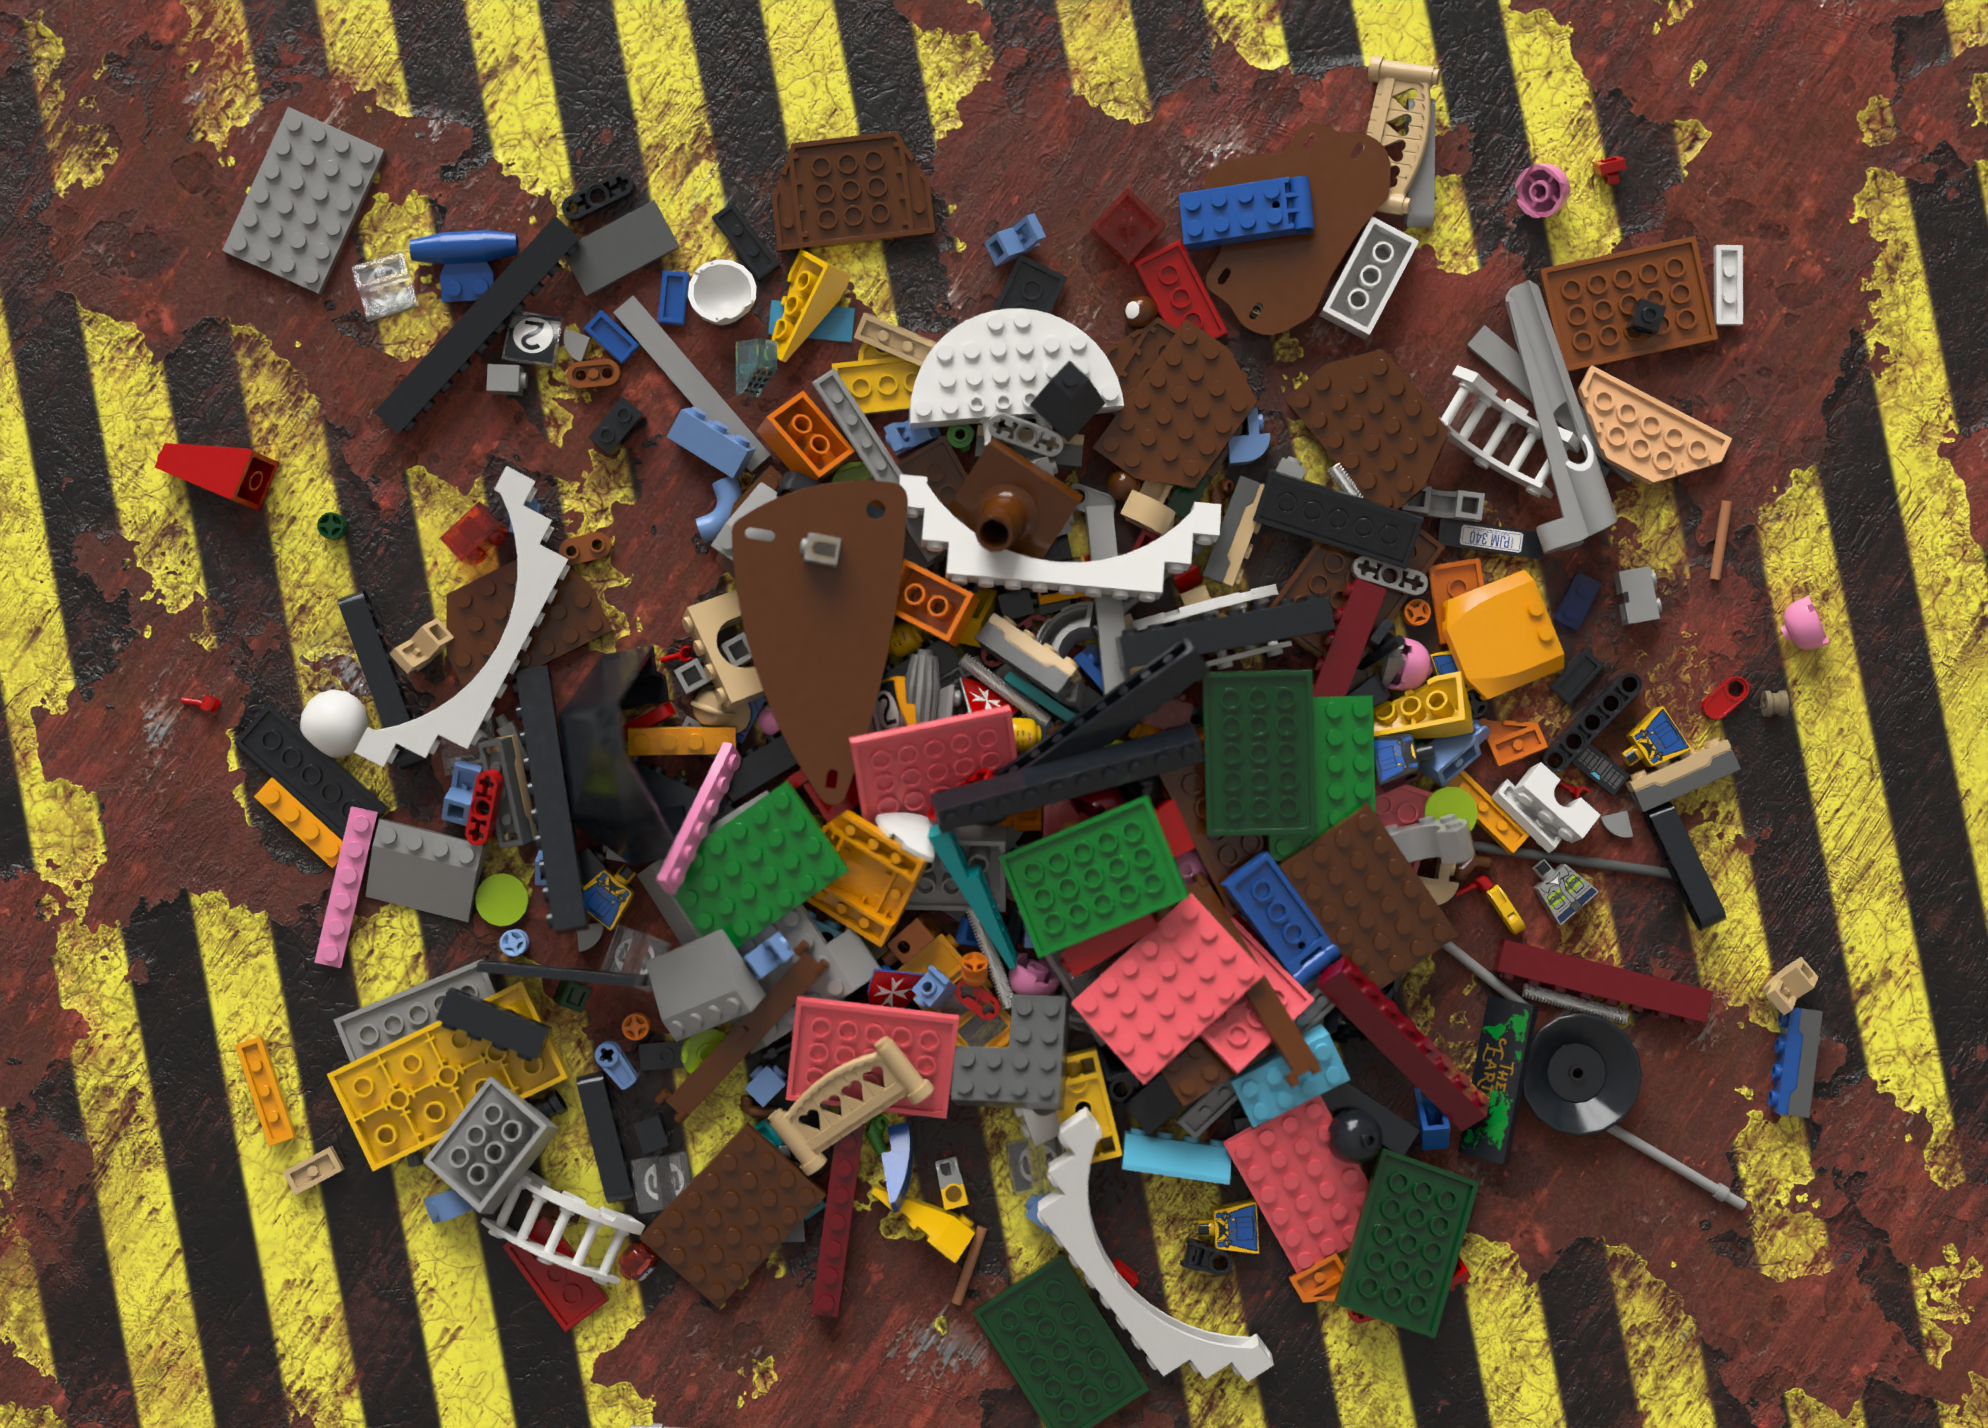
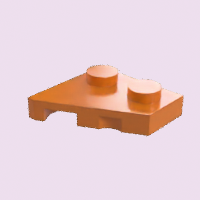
M1479 719L1481 726L1490 728V734L1485 741L1497 768L1548 748L1538 723Z
M1334 1252L1303 1271L1293 1274L1289 1279L1302 1302H1316L1317 1300L1335 1301L1344 1265L1337 1253Z

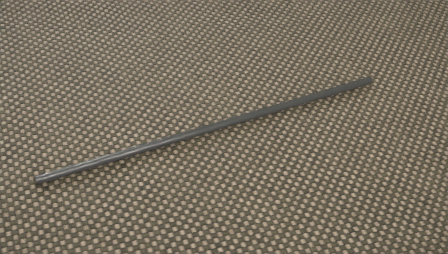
M1472 840L1474 851L1540 861L1545 859L1547 862L1672 879L1668 869L1665 867L1552 851L1548 853L1545 850L1519 847L1513 854L1509 855L1499 844Z

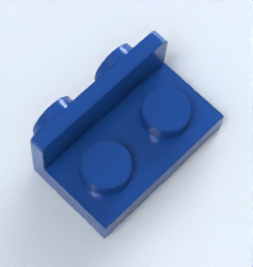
M1091 643L1073 661L1078 664L1079 668L1103 693L1099 649L1094 643Z

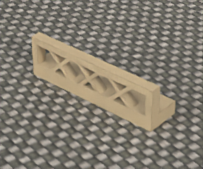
M863 313L854 338L919 366H922L930 351L937 344V342L869 313Z

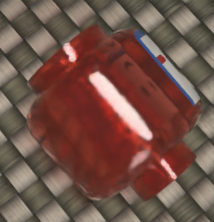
M634 1241L618 1258L620 1273L628 1280L642 1281L657 1267L658 1255L644 1242Z

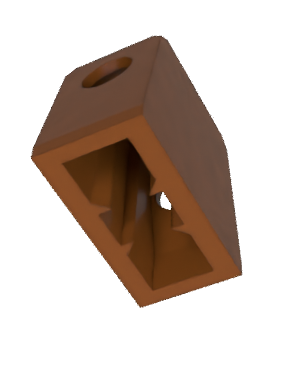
M924 910L887 943L889 950L881 958L890 968L899 961L905 964L935 939L942 929ZM904 941L908 942L910 947H907Z

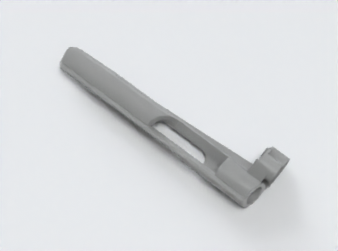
M1527 280L1510 288L1505 297V304L1527 376L1563 517L1536 527L1543 552L1547 554L1560 549L1561 551L1572 549L1584 544L1583 539L1617 522L1618 518L1539 286ZM1564 402H1567L1586 458V461L1581 464H1575L1568 459L1553 415L1556 409Z

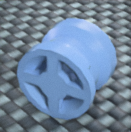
M521 929L509 930L500 939V948L508 956L523 954L530 944L529 936Z

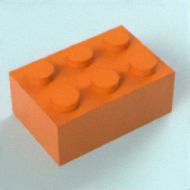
M804 391L768 415L756 430L790 471L799 472L819 482H822L842 467L855 452L854 448Z
M904 559L902 562L895 616L956 647L981 599L956 584Z

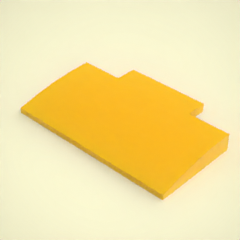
M523 980L484 999L545 1024ZM437 1021L332 1071L327 1076L372 1171H375L423 1147L428 1155L490 1076L500 1081L522 1099L570 1077L571 1075L551 1034L547 1039L541 1057L537 1060L532 1058V1061L529 1062L516 1056L517 1052L508 1048L506 1052L498 1050L491 1046V1041L483 1038L482 1041L473 1040L466 1036V1031L458 1028L456 1031L446 1029L441 1026V1021Z

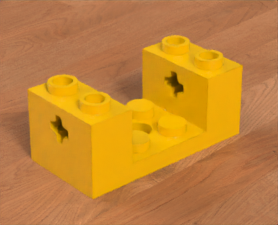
M1095 1046L1067 1053L1064 1110H1056L1059 1124L1076 1114L1075 1108L1079 1102H1088L1091 1105L1090 1113L1102 1127V1138L1096 1141L1091 1163L1123 1156Z

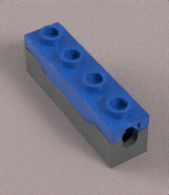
M1793 1007V1010L1786 1015L1779 1012L1778 1026L1780 1027V1035L1776 1038L1774 1044L1777 1058L1776 1064H1773L1771 1069V1079L1774 1080L1773 1090H1770L1768 1094L1770 1111L1777 1114L1809 1118L1823 1011Z

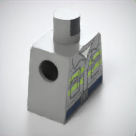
M1543 859L1532 868L1541 879L1533 889L1556 925H1562L1599 893L1596 888L1566 864H1559L1553 869Z

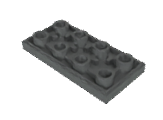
M653 200L582 238L577 243L580 248L570 258L566 255L565 258L585 296L588 298L678 250L680 246L658 205Z

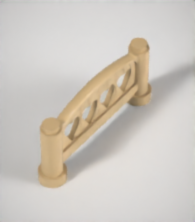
M1372 55L1370 59L1368 81L1376 82L1378 85L1367 135L1378 140L1384 148L1399 141L1406 143L1405 149L1402 150L1403 159L1401 161L1395 162L1389 157L1391 168L1398 167L1400 173L1396 176L1398 180L1397 185L1392 188L1389 187L1387 199L1378 208L1377 212L1396 215L1409 214L1411 198H1407L1406 193L1419 170L1428 142L1431 122L1430 88L1433 85H1438L1440 81L1441 70L1436 69L1435 66L1385 60L1384 56ZM1416 90L1418 94L1414 99L1415 107L1412 110L1404 109L1394 99V97L1405 92ZM1403 116H1411L1412 121L1407 125L1409 133L1406 136H1400L1387 124Z
M888 1036L881 1038L874 1045L877 1049L876 1052L844 1063L818 1079L796 1100L787 1112L779 1108L769 1115V1124L801 1163L799 1167L806 1176L815 1173L826 1163L827 1158L822 1151L904 1096H907L914 1105L924 1100L934 1090L929 1080L923 1079L896 1043L889 1039ZM874 1066H880L884 1074V1087L866 1081L863 1074L871 1072ZM854 1080L859 1081L862 1084L863 1101L844 1095L842 1088L850 1086V1083ZM831 1095L839 1096L842 1116L823 1109L820 1103L822 1101H829ZM811 1109L817 1110L819 1112L820 1130L801 1123L799 1117L807 1115Z

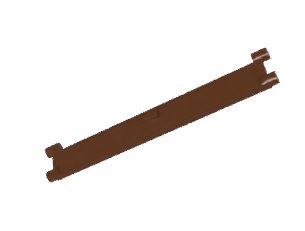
M1201 872L1194 875L1192 879L1195 883L1186 887L1188 893H1192L1259 966L1206 877ZM1264 975L1244 995L1291 1070L1284 1078L1289 1087L1293 1088L1300 1084L1298 1076L1307 1071H1310L1312 1076L1321 1072L1322 1069L1267 977Z
M802 940L793 949L795 954L800 957L797 962L673 1094L668 1089L663 1088L655 1097L658 1104L663 1105L667 1102L677 1112L674 1119L678 1123L682 1124L796 1003L797 996H802L830 966L825 959L817 962L807 952L810 948L807 941Z

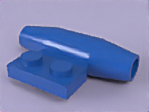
M490 230L442 232L412 239L409 244L412 261L444 264L440 275L442 302L478 300L495 282V274L488 262L519 255L517 233Z

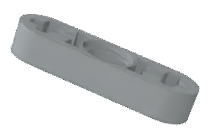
M1003 412L994 413L989 418V431L992 436L1046 456H1056L1063 449V440L1057 431ZM1004 419L1005 425L1013 428V422L1018 424L1014 428L1013 437H1010V430L1002 428L1000 432H997L996 426L993 423ZM1023 427L1031 428L1034 433L1032 439L1029 441L1020 440L1018 438L1019 430ZM1038 431L1043 432L1041 434L1042 439L1050 440L1051 437H1055V442L1058 444L1057 447L1052 446L1051 450H1049L1046 443L1041 441L1038 442V446H1035L1034 444L1038 439Z
M1366 556L1355 559L1351 565V572L1355 578L1407 595L1416 596L1422 594L1428 586L1427 577L1422 572L1410 568H1400ZM1364 561L1367 562V567L1371 569H1377V564L1381 567L1376 574L1377 580L1373 579L1375 573L1366 572L1362 575L1361 569L1357 568V566L1363 564ZM1386 568H1391L1396 572V580L1393 583H1386L1382 578V573ZM1402 572L1406 573L1404 579L1412 580L1415 576L1418 577L1417 582L1421 583V587L1412 590V585L1405 582L1402 583V587H1399L1398 585L1403 577Z

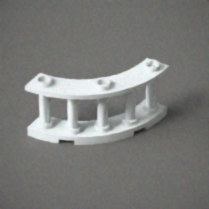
M1457 365L1452 375L1459 381L1458 386L1460 388L1441 418L1451 430L1448 440L1475 458L1473 462L1483 469H1488L1489 467L1526 487V491L1535 497L1540 498L1543 495L1551 499L1553 493L1545 486V482L1551 474L1548 458L1535 479L1518 472L1536 440L1542 437L1538 421L1527 416L1529 411L1511 399H1507L1504 402L1495 395L1498 390L1478 373ZM1468 393H1473L1478 397L1476 399L1478 403L1462 430L1458 433L1450 424ZM1493 407L1502 413L1500 415L1502 419L1482 451L1470 443L1468 439L1485 410ZM1516 422L1527 428L1526 432L1528 434L1510 465L1507 466L1493 458L1492 455L1509 426ZM1557 426L1566 452L1569 449L1578 453L1582 446L1577 436Z
M1276 584L1251 589V591L1233 593L1180 607L1179 611L1177 609L1166 613L1162 612L1132 621L1134 628H1137V631H1148L1147 626L1174 623L1175 620L1200 614L1216 613V618H1218L1219 609L1231 607L1232 610L1242 608V612L1245 613L1248 602H1253L1254 606L1270 602L1269 597L1277 595L1278 591ZM1291 640L1282 643L1271 641L1267 642L1268 646L1257 649L1255 645L1245 646V652L1228 656L1227 650L1216 652L1218 659L1207 661L1206 664L1208 667L1217 665L1218 670L1232 667V661L1263 653H1267L1268 657L1283 654L1282 648L1292 646Z
M529 1169L508 1194L497 1220L482 1218L481 1223L489 1228L488 1233L500 1239L505 1238L537 1255V1260L544 1264H558L590 1276L593 1281L601 1285H607L608 1282L619 1285L621 1279L610 1272L625 1236H629L630 1233L641 1235L645 1227L644 1224L629 1214L603 1206L598 1210L586 1205L585 1199L570 1192L563 1191L561 1194L549 1188L550 1182L539 1177ZM526 1188L533 1192L532 1197L534 1199L519 1232L506 1224L522 1189ZM549 1200L560 1206L559 1210L561 1213L546 1246H543L529 1239L528 1236L543 1203H547ZM577 1213L589 1218V1225L573 1259L555 1250L570 1217ZM605 1224L614 1227L616 1232L601 1266L598 1267L585 1263L584 1260L599 1227L602 1228Z

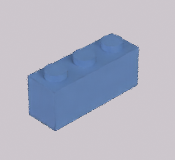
M697 407L681 409L667 437L731 478L742 476L756 448L749 445L750 440L739 434L733 435L727 431L728 427L725 424L716 420L714 422L705 417L706 413Z

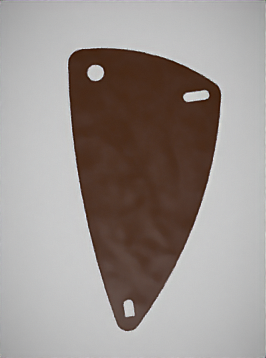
M855 480L826 483L804 488L759 506L739 518L732 527L733 564L740 612L761 686L777 724L794 757L820 798L829 805L841 803L847 794L854 774L849 738L866 735L868 732L888 655L901 579L908 500L905 489L894 482ZM873 500H878L885 506V513L879 519L869 517L866 512L868 503ZM747 528L769 530L775 534V538L772 541L751 539L746 537L745 531ZM809 532L841 538L837 568L804 562V555H800L802 538L807 539ZM832 769L838 772L836 789L825 788L827 773Z

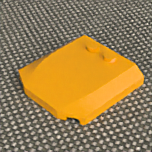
M1525 570L1443 602V608L1446 607L1445 621L1442 622V632L1458 672L1461 671L1464 683L1468 687L1472 686L1481 695L1479 698L1483 701L1564 668L1563 649L1536 582Z
M848 809L823 826L822 830L850 871L806 901L879 947H883L894 932L927 866V861L901 848V844L896 842L893 836L891 839L888 838L880 828Z

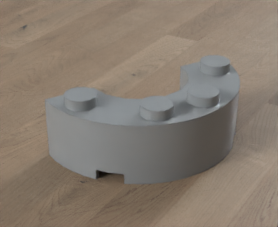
M1079 602L1062 608L1060 613L1056 614L1052 619L1048 618L1036 635V641L1041 645L1048 643L1058 651L1057 655L1064 659L1075 644L1085 639L1096 638V633L1092 628L1096 625L1094 602ZM1081 679L1063 703L1049 693L1047 694L1068 710L1080 713L1083 709L1086 686Z
M1456 814L1444 815L1436 820L1434 816H1426L1418 819L1419 823L1402 827L1397 825L1385 826L1409 863L1434 857H1441L1443 864L1463 863L1475 855L1468 821L1456 818Z

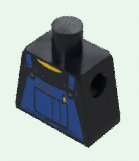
M1413 734L1374 737V764L1379 786L1384 793L1423 777L1424 772L1421 762L1436 759L1433 744L1418 746Z

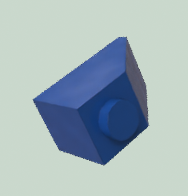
M1414 1088L1417 1129L1420 1130L1418 1134L1422 1150L1449 1148L1450 1124L1448 1117L1419 1088Z

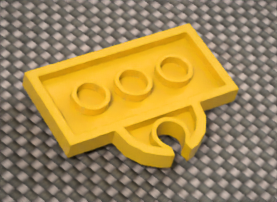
M863 342L859 349L858 361L833 363L832 369L835 368L858 406L866 415L909 410L915 380L921 366L891 353L879 352L874 346Z

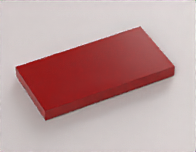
M1181 239L1133 263L1147 293L1157 305L1158 314L1162 320L1179 329L1187 319L1216 340L1228 334Z
M541 1217L535 1221L528 1238L546 1246L555 1226L552 1219ZM562 1235L555 1251L574 1259L576 1252ZM510 1241L502 1246L565 1333L609 1301V1297L601 1286L592 1280V1277L552 1263V1265L544 1264L537 1260V1255Z

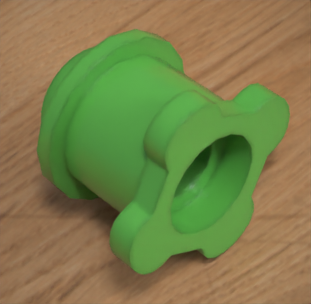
M968 424L950 426L947 431V440L951 447L959 448L962 452L970 450V443L975 436V430ZM958 432H963L965 437L957 439L955 435Z

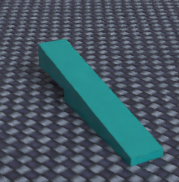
M938 824L930 826L928 840L1009 969L1016 968L1017 952L980 863L969 867L955 831L941 834Z

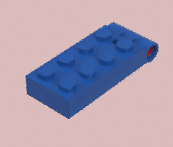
M1297 176L1290 179L1289 177L1179 193L1183 243L1187 251L1295 234H1307L1315 230L1310 179L1307 176Z
M1260 851L1220 884L1274 959L1302 987L1306 986L1341 957L1340 949L1329 939L1316 917L1268 852Z

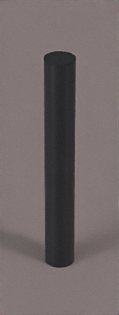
M1398 635L1361 660L1356 669L1365 670L1405 644L1404 637Z

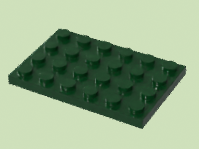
M1312 670L1207 673L1203 678L1207 836L1316 834Z
M1381 1148L1376 1157L1334 1305L1435 1339L1480 1182Z
M1062 1252L972 1310L1046 1428H1091L1150 1390Z

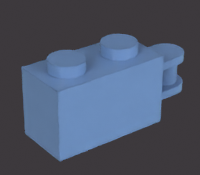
M1472 719L1473 733L1435 738L1431 742L1434 746L1436 759L1421 762L1423 772L1442 788L1481 755L1479 745L1489 736L1490 728L1481 726L1478 719Z

